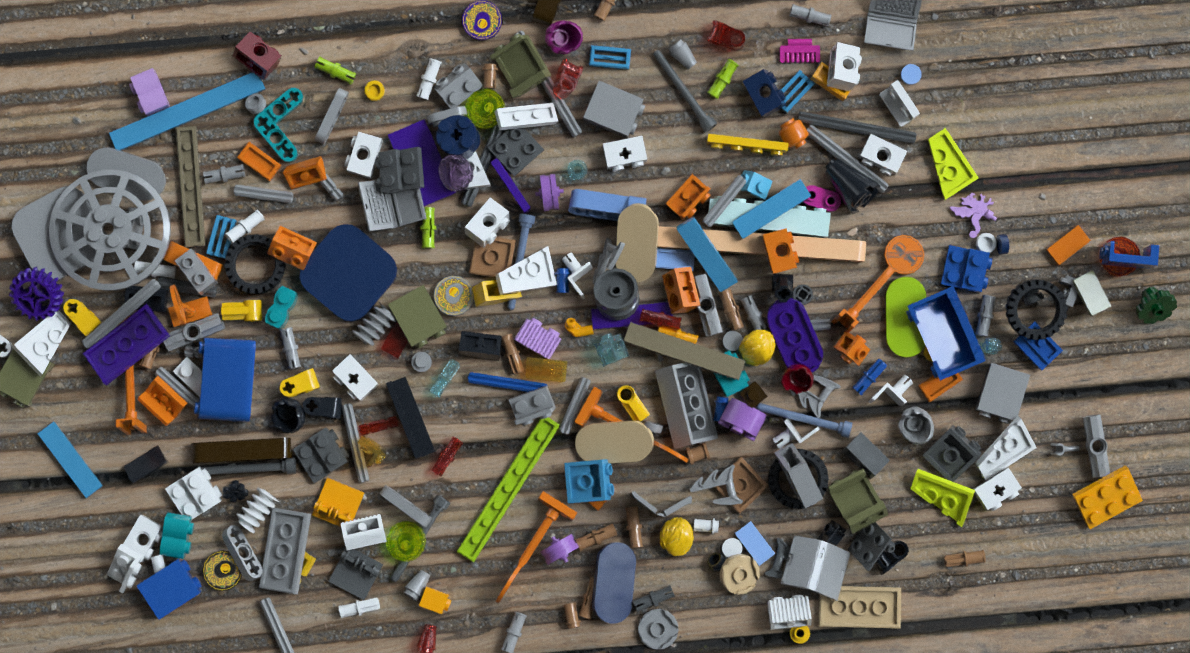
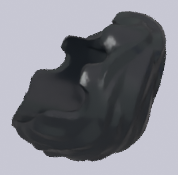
M282 396L272 404L271 409L273 413L271 418L276 428L282 430L283 433H295L303 427L305 412L298 401Z

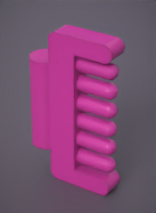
M788 39V46H780V63H784V61L789 63V53L791 63H794V53L796 63H799V53L801 63H804V53L806 63H809V53L811 63H814V53L815 62H820V46L812 45V39Z

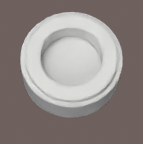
M983 233L976 239V248L979 251L991 253L996 248V239L990 233Z
M729 538L722 544V552L728 558L732 555L741 554L742 544L735 538Z

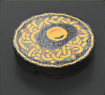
M229 551L214 552L207 557L203 564V578L208 586L215 590H230L237 586L243 575Z

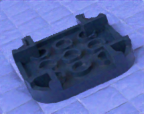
M343 224L331 230L312 252L305 269H300V280L303 287L336 316L344 321L354 322L362 320L367 316V313L389 287L394 284L398 269L391 255L359 228Z

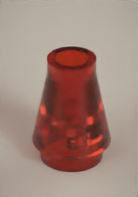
M425 624L416 645L418 653H433L436 651V626Z

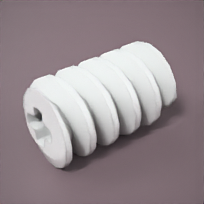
M257 488L259 496L251 495L254 502L246 501L249 508H241L244 515L236 514L239 519L238 522L252 533H255L252 526H260L257 520H265L262 513L270 514L267 507L275 508L273 500L279 502L270 493L261 488Z

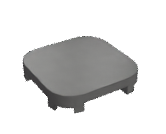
M68 186L56 189L23 207L15 214L12 220L13 234L31 268L33 269L37 266L39 271L45 268V273L52 272L51 277L53 279L58 277V281H62L63 278L69 275L62 269L51 248L49 223L56 201ZM74 188L62 202L59 211L70 213L73 205L84 193ZM88 200L79 207L75 215L87 217L93 210ZM56 218L55 240L60 252L69 246L66 237L67 221ZM75 223L72 224L74 242L84 237L83 226ZM89 244L79 249V252L85 258L94 262L97 250L93 249ZM73 253L63 259L74 272L86 266Z

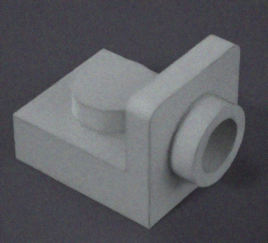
M1065 276V278H1059L1058 283L1069 287L1064 289L1063 296L1066 298V305L1068 308H1071L1074 305L1078 292L1073 284L1075 278Z

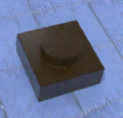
M756 381L739 393L751 408L756 407L768 397Z

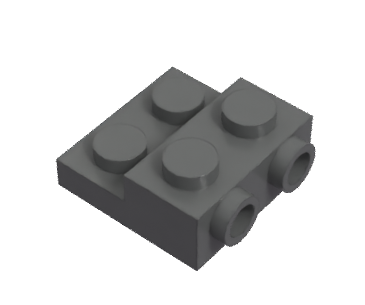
M420 147L378 152V158H376L375 163L376 167L380 169L377 185L381 192L391 194L424 188Z
M954 425L942 434L923 454V457L947 480L952 482L964 473L982 454L980 445L974 440L970 442L965 437L966 432L964 429Z
M327 427L293 449L314 484L349 462L347 459L349 457L348 452L344 446L339 447L336 442L339 439L333 429L329 430Z

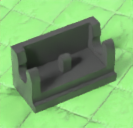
M862 432L842 450L860 470L864 469L870 479L876 476L890 461Z

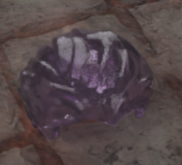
M462 155L445 156L439 163L438 173L443 185L454 192L466 190L474 177L472 166Z

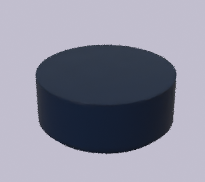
M1006 234L997 235L996 246L998 254H1008V236Z

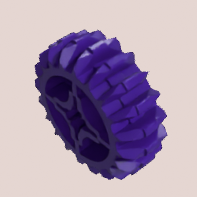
M36 266L32 270L26 268L24 271H20L13 278V283L9 288L11 290L9 296L13 298L11 304L17 305L15 310L20 309L22 311L21 316L27 314L28 320L34 316L36 321L41 318L44 320L48 316L52 317L55 315V312L59 311L64 300L62 298L64 291L60 290L62 284L56 283L58 277L54 279L51 277L52 272L46 274L45 268L39 271ZM31 282L27 289L23 288L24 283ZM50 299L49 305L42 306L43 301Z

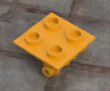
M327 478L318 501L314 505L312 515L341 527L342 522L354 520L365 493Z

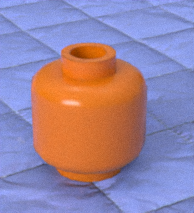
M792 118L780 126L779 135L783 142L789 143V148L795 146L797 149L806 143L805 139L809 133L801 120H794Z

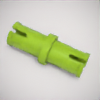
M321 56L318 58L317 61L324 64V66L316 63V69L330 74L332 78L337 77L350 85L353 83L354 80L348 78L347 75L355 78V72L341 67L339 63L334 64Z
M727 59L720 73L716 74V79L707 93L711 97L719 99L726 85L730 84V79L739 65L733 60Z
M424 207L427 219L422 220V225L420 226V230H422V248L433 249L435 248L434 231L436 230L434 225L435 208Z

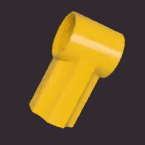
M262 300L222 303V320L262 321Z
M623 385L618 388L616 392L617 399L633 421L641 422L650 415L632 387ZM623 389L631 391L630 399L623 400L620 393Z

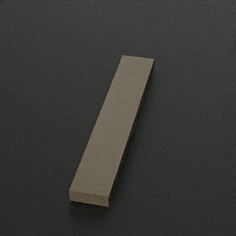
M176 127L185 247L206 246L197 127Z
M630 322L624 338L625 343L738 381L745 365V360Z

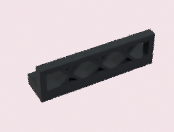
M406 376L393 382H387V388L415 458L419 459L436 452Z

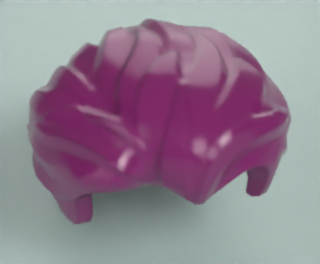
M557 21L546 29L545 42L555 54H569L577 50L583 41L581 28L571 21Z

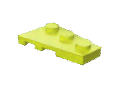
M946 128L928 139L945 201L976 181L978 176Z
M920 469L916 471L911 490L928 503L936 505L942 510L941 512L944 515H949L957 521L956 524L963 527L975 490Z

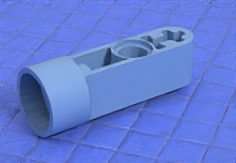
M574 189L571 192L568 211L574 215L618 221L619 215L625 208L635 203L646 205L647 198Z

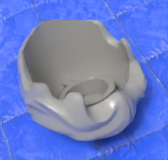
M911 407L903 411L902 418L898 422V428L902 436L915 445L928 442L933 437L934 432L931 416L919 407Z

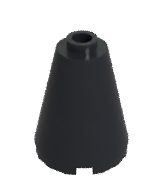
M833 159L826 165L825 168L827 170L825 174L848 211L852 214L859 212L857 209L859 206L865 207L878 193L876 189L880 188L878 182L842 160L837 159L835 161Z

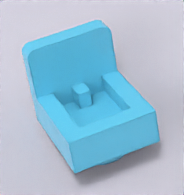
M744 170L741 176L746 180V184L741 190L760 199H766L773 181L756 172Z

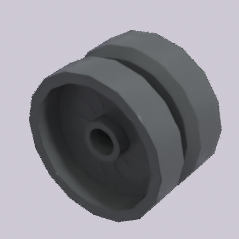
M617 268L606 270L599 275L593 289L599 312L611 320H623L633 315L640 301L638 285L634 276L624 269Z

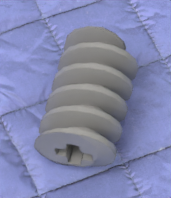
M381 303L382 308L374 307L376 314L368 313L371 320L363 319L365 326L357 325L360 332L352 331L366 345L374 346L372 338L379 340L378 332L386 333L383 326L390 328L389 320L397 321L395 316Z

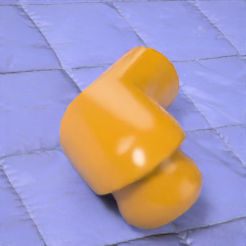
M568 318L565 321L566 330L574 337L594 335L592 325L581 326L574 318Z

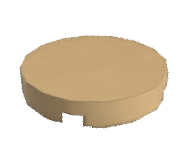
M745 554L732 555L726 559L720 570V581L723 587L737 595L746 594L756 586L755 583L760 577L757 562Z

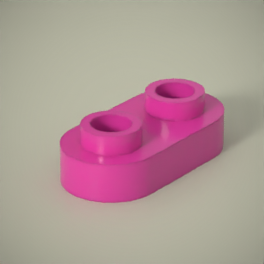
M813 185L806 187L809 192L815 193V198H808L803 201L805 205L823 208L827 212H834L839 208L841 199L836 192ZM828 198L834 199L833 205L828 204Z

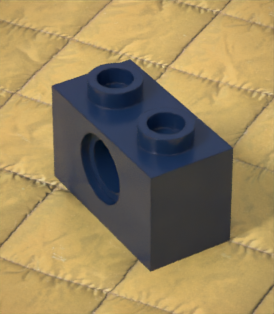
M765 69L743 80L759 113L763 117H767L786 106L784 101L786 100L785 94L776 87L775 82L777 80L774 74ZM765 87H769L770 95L765 98L762 95V91Z

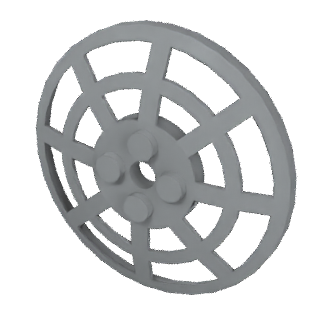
M121 170L91 172L71 183L56 201L49 223L51 248L62 269L79 283L104 291L129 288L148 278L164 259L171 237L169 212L159 193L139 176ZM103 175L121 176L117 188L101 187L92 190L88 180ZM129 179L143 186L155 200L143 205L135 195L125 190ZM80 184L85 194L76 201L70 213L59 211L66 196ZM115 193L111 205L100 206L95 195ZM122 196L130 199L137 206V209L129 213L121 209L119 205ZM88 200L93 210L87 217L75 215L79 207ZM156 208L160 209L163 220L162 241L150 237L151 223L148 212ZM140 216L143 217L144 235L133 232L132 220ZM56 218L67 221L66 237L69 246L60 252L55 240ZM73 223L83 226L84 237L74 242L72 235ZM106 224H112L114 228L113 232L109 235L103 232V227ZM130 240L141 243L137 251L128 258L123 249L129 244ZM89 244L93 249L97 250L94 262L85 258L79 252V249ZM147 245L159 248L152 263L138 275L132 264L141 257ZM73 253L80 262L92 268L89 280L76 274L63 259ZM116 253L121 261L119 264L102 265L104 254ZM125 268L130 277L125 282L115 284L97 283L100 271L111 272Z

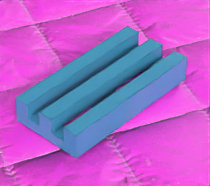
M591 45L589 66L629 70L631 49ZM595 51H603L613 53H624L627 55L626 57H620L610 55H599L594 53ZM594 59L624 61L626 64L595 62Z
M801 70L781 89L785 93L799 77L802 78L786 96V100H784L786 103L805 82L808 84L787 107H782L786 113L815 84Z
M216 215L206 254L225 259L231 242L228 239L226 240L223 254L220 253L227 223H231L230 231L236 226L237 220ZM220 221H223L216 250L213 252Z

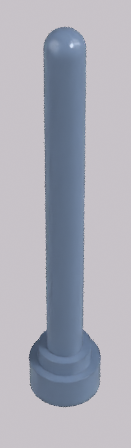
M519 215L518 222H520L521 232L515 264L524 260L529 228H532V224L534 225L536 216ZM516 299L508 301L507 308L509 310L515 308Z
M762 403L756 406V409L761 412L835 430L845 438L850 436L852 422L836 423Z

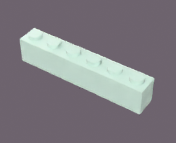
M714 196V199L710 198L708 212L721 196ZM734 198V201L730 202L713 225L735 228L732 224L734 220L764 201H754V204L746 203V199ZM797 205L757 231L774 232L787 228V232L791 231L792 235L828 238L831 213H827L826 209L814 208V211L806 210L805 206Z

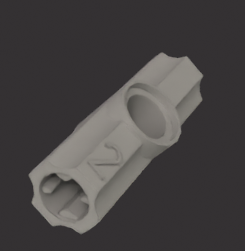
M707 275L695 276L694 281L700 303L703 300H708L712 305L708 311L703 310L700 306L697 307L705 336L708 337L722 333V327Z
M216 313L170 332V337L164 341L168 352L224 330L225 324L220 313ZM192 327H197L198 335L195 338H192L189 333Z
M1101 414L1082 417L1086 436L1085 447L1089 454L1092 477L1106 476L1110 474ZM1098 440L1101 447L1099 450L1094 451L1092 444Z

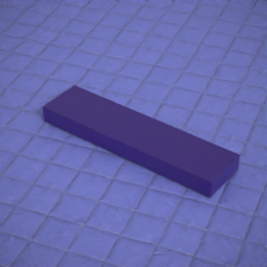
M668 302L639 305L633 315L623 320L608 319L598 309H591L593 330L629 327L630 322L638 325L673 323V314H671Z

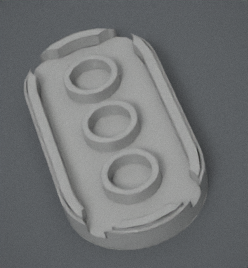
M110 147L98 149L91 154L87 161L88 174L100 170L126 171L148 182L159 195L163 192L166 185L165 173H163L159 164ZM103 175L91 178V181L99 187L117 188L121 176ZM129 179L125 188L126 191L135 195L139 200L154 199L143 186Z

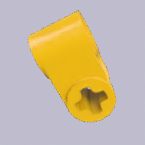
M69 299L65 302L63 307L65 314L85 336H88L102 323L81 301ZM71 304L78 305L76 307V309L78 310L77 313L70 312L72 309L70 306Z
M313 368L287 378L280 384L281 393L289 398L320 388ZM287 383L295 386L292 389V393L284 391Z

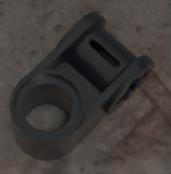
M309 397L303 402V410L308 415L341 418L342 398ZM311 401L318 405V408H315L313 412H310V409L307 408V404H310Z
M900 540L894 541L895 545L902 544L904 546V553L902 555H896L894 552H882L875 562L880 569L881 575L888 572L908 555L909 548L905 542Z

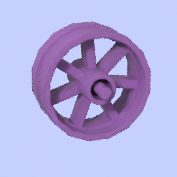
M555 174L540 175L541 188L535 194L540 196V199L543 198L544 211L559 210L558 197L560 193H564V190L556 186Z
M572 534L562 540L556 539L553 536L551 538L553 541L551 546L540 553L544 556L547 565L558 559L560 561L564 560L566 563L568 561V553L579 548V545L575 542Z

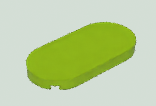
M901 277L894 280L888 287L885 295L886 342L894 354L904 358L919 354L925 347L917 325L914 321L910 322L906 311L909 310L908 305L926 298L925 288L918 280L912 277Z

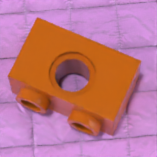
M787 228L762 235L772 274L797 268L796 263H799L797 252L792 251L791 244L794 243L791 231L787 232ZM784 245L787 249L786 255L778 256L776 254V247Z

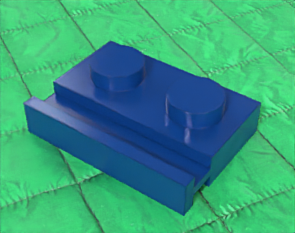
M1035 321L1028 327L1031 329H1041ZM1019 335L1013 341L1040 371L1063 351L1051 337L1033 340Z

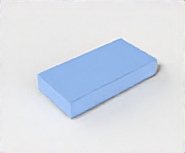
M657 248L656 268L672 270L674 268L691 267L692 271H694L695 255L691 250Z
M751 521L734 533L759 566L775 554Z

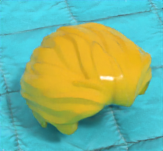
M753 330L743 338L739 345V351L743 360L752 366L767 363L774 353L775 339L771 332Z
M681 517L666 521L660 531V546L672 556H682L690 550L694 539L691 524Z

